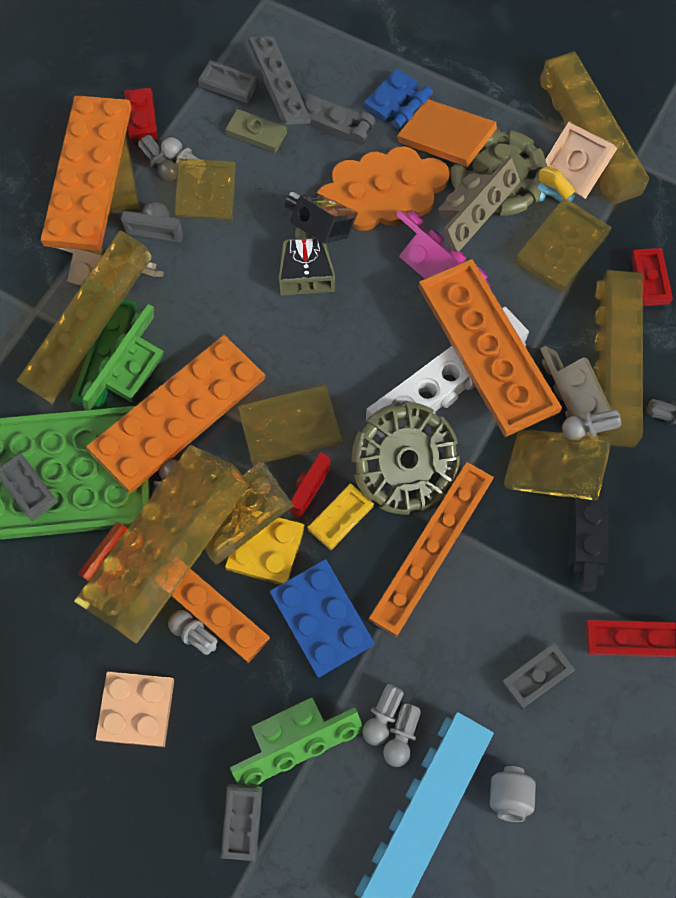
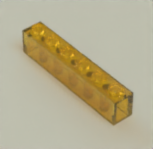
M576 52L546 60L540 76L541 85L550 94L554 108L559 110L564 119L565 127L570 122L614 144L617 148L598 178L602 193L609 198L612 205L642 195L650 178Z
M121 230L118 232L17 382L53 404L151 260L152 256L144 244Z
M607 270L603 280L598 281L596 287V298H600V307L598 306L595 322L600 324V333H597L595 340V350L599 351V360L595 364V375L599 378V384L611 410H618L621 417V426L598 432V443L635 448L643 437V273Z

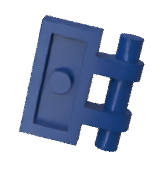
M396 68L364 102V110L384 123L392 116L394 118L392 121L393 127L400 129L414 116L413 114L420 106L424 105L433 91L429 86H424L421 91H416L418 81ZM405 101L409 102L407 106L401 107Z

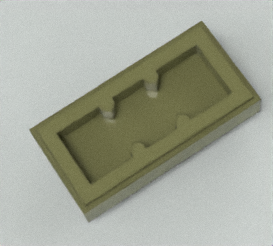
M239 109L236 110L225 129L227 136L275 154L287 134L285 126Z

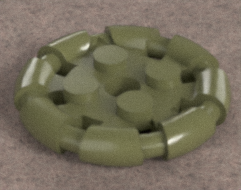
M497 128L481 149L482 152L476 155L468 167L451 162L453 167L450 168V178L456 190L463 179L469 174L492 175V172L497 170L506 158H512L520 182L494 211V213H500V216L521 213L527 210V206L530 204L535 205L539 201L541 190L538 189L541 183L539 172L547 166L545 160L547 157L541 148L537 149L534 146V141L520 132L514 130L502 132L500 128ZM525 153L529 156L526 160L522 158V155ZM465 168H472V171H467ZM527 176H533L535 178L528 179Z
M403 402L401 406L394 407L393 404L385 406L366 420L368 424L362 432L358 431L354 440L351 462H355L356 473L353 474L355 481L363 495L369 501L374 500L377 502L379 508L386 512L409 515L410 511L419 510V512L428 510L446 496L445 491L457 478L460 465V455H457L456 451L457 437L443 416L439 418L433 413L434 409L415 402ZM404 418L407 427L399 428L397 419ZM426 424L432 427L429 435L422 432ZM379 430L385 436L376 443L372 439ZM438 447L444 448V457L439 458ZM410 450L414 454V462L411 466L405 468L402 466L400 458L404 451ZM375 459L377 470L369 471L367 460ZM434 472L440 477L435 485L428 481ZM385 483L393 487L388 494L381 491ZM416 490V497L409 499L408 491Z

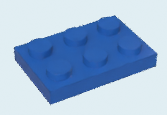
M326 559L269 592L317 678L375 645Z

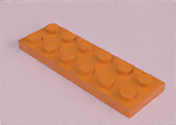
M74 96L41 236L43 246L101 251L131 112L129 100Z
M473 259L419 282V289L504 437L560 412L562 408Z
M223 335L87 445V451L131 494L157 472L165 461L177 455L264 381L265 374Z

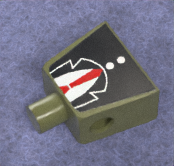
M300 228L295 230V239L283 242L279 273L281 295L335 292V273L326 243L324 244L316 238H312L311 235Z

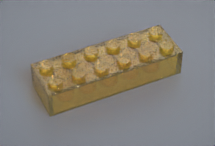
M190 445L74 602L137 644L249 487L250 483L232 463Z

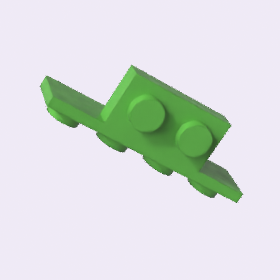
M148 304L143 311H137L131 321L132 328L127 334H121L115 344L116 351L111 358L105 357L99 366L98 372L100 374L94 382L90 380L84 387L81 396L83 397L85 410H91L105 388L132 403L164 356L163 350L140 338L154 318V307Z
M313 698L305 700L251 726L261 753L230 767L238 785L257 786L264 780L280 772L288 771L294 765L311 757L319 756L325 750L342 742L352 740L356 735L362 733L363 726L358 712L354 707L324 722Z

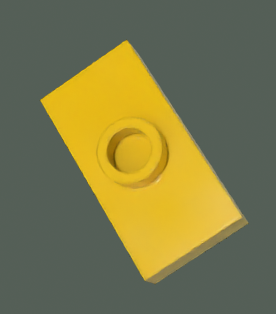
M350 483L308 526V531L331 551L373 508L374 503L369 501Z

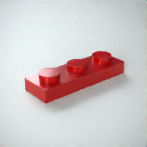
M588 620L585 622L587 655L676 658V622Z

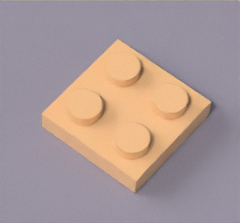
M568 122L545 160L547 166H552L563 174L576 190L574 193L586 199L617 148L614 144Z
M107 672L96 740L165 747L174 679L170 677Z

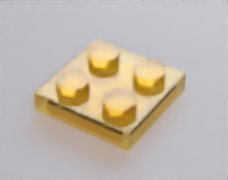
M179 158L175 207L176 217L233 221L236 163Z

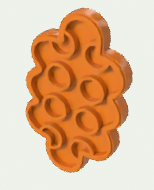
M405 146L396 147L387 155L377 151L369 152L361 158L360 162L344 160L338 163L332 172L333 183L322 186L317 193L358 212L352 228L358 231H369L375 228L379 222L388 226L400 224L402 220L396 216L399 210L407 212L412 210L420 217L428 214L434 204V194L443 191L447 187L450 171L446 163L440 159L426 158L421 160L418 153L412 148Z

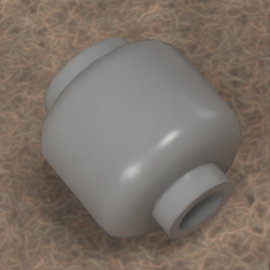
M506 766L503 772L492 776L490 808L498 813L497 817L499 819L509 822H523L526 816L534 812L536 789L534 779L524 774L523 768L516 766Z

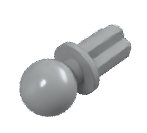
M169 137L162 142L161 152L164 151L166 159L176 160L177 167H183L196 178H200L205 173L207 165L194 156L189 147L183 150L182 144L178 139Z
M617 409L593 415L591 412H587V419L585 420L578 416H571L564 421L562 432L571 441L581 440L589 431L595 437L598 432L620 427L621 417Z
M178 610L170 616L168 620L170 631L176 636H182V641L185 644H192L205 655L216 650L217 639L204 629L202 622L194 620L189 612Z
M391 684L386 685L377 707H372L371 712L376 716L368 720L362 730L365 741L370 745L378 746L388 739L389 727L387 722L395 723L396 718L394 714L403 697V691L400 688Z
M403 703L395 728L390 729V733L394 734L395 738L385 745L383 755L386 762L393 767L404 766L410 759L411 752L407 743L408 740H416V737L413 735L421 713L417 706Z

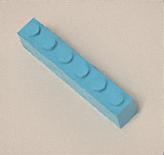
M459 712L454 715L453 719L445 718L437 734L442 737L438 748L430 747L421 764L427 768L421 780L414 778L405 795V797L410 799V802L404 812L399 809L397 810L388 828L393 831L388 844L381 841L371 860L377 865L371 877L364 874L354 895L359 898L412 897L494 732Z

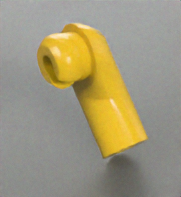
M546 166L540 170L539 180L541 184L556 189L564 200L576 191L558 169Z

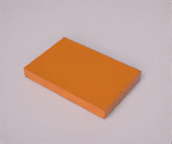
M428 99L399 132L397 138L398 143L468 167L496 131L497 126L496 121Z

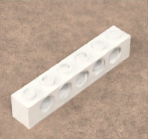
M504 307L503 311L526 347L525 342L529 331ZM451 346L366 409V420L385 406L391 404L394 407L401 406L403 402H415L434 409L433 413L436 414L435 412L442 406L445 408L451 406L458 399V394L465 389L470 391L476 386ZM451 375L455 377L456 380L447 381L443 378V376ZM429 392L434 397L425 399L420 396V393ZM404 418L397 419L399 428L407 427ZM378 430L377 434L381 438L385 435Z

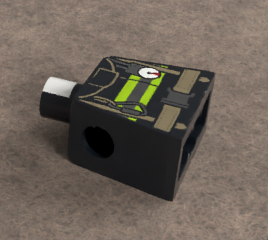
M291 192L285 201V207L293 211L290 219L291 223L324 244L347 239L358 212L318 193L298 195L295 192Z

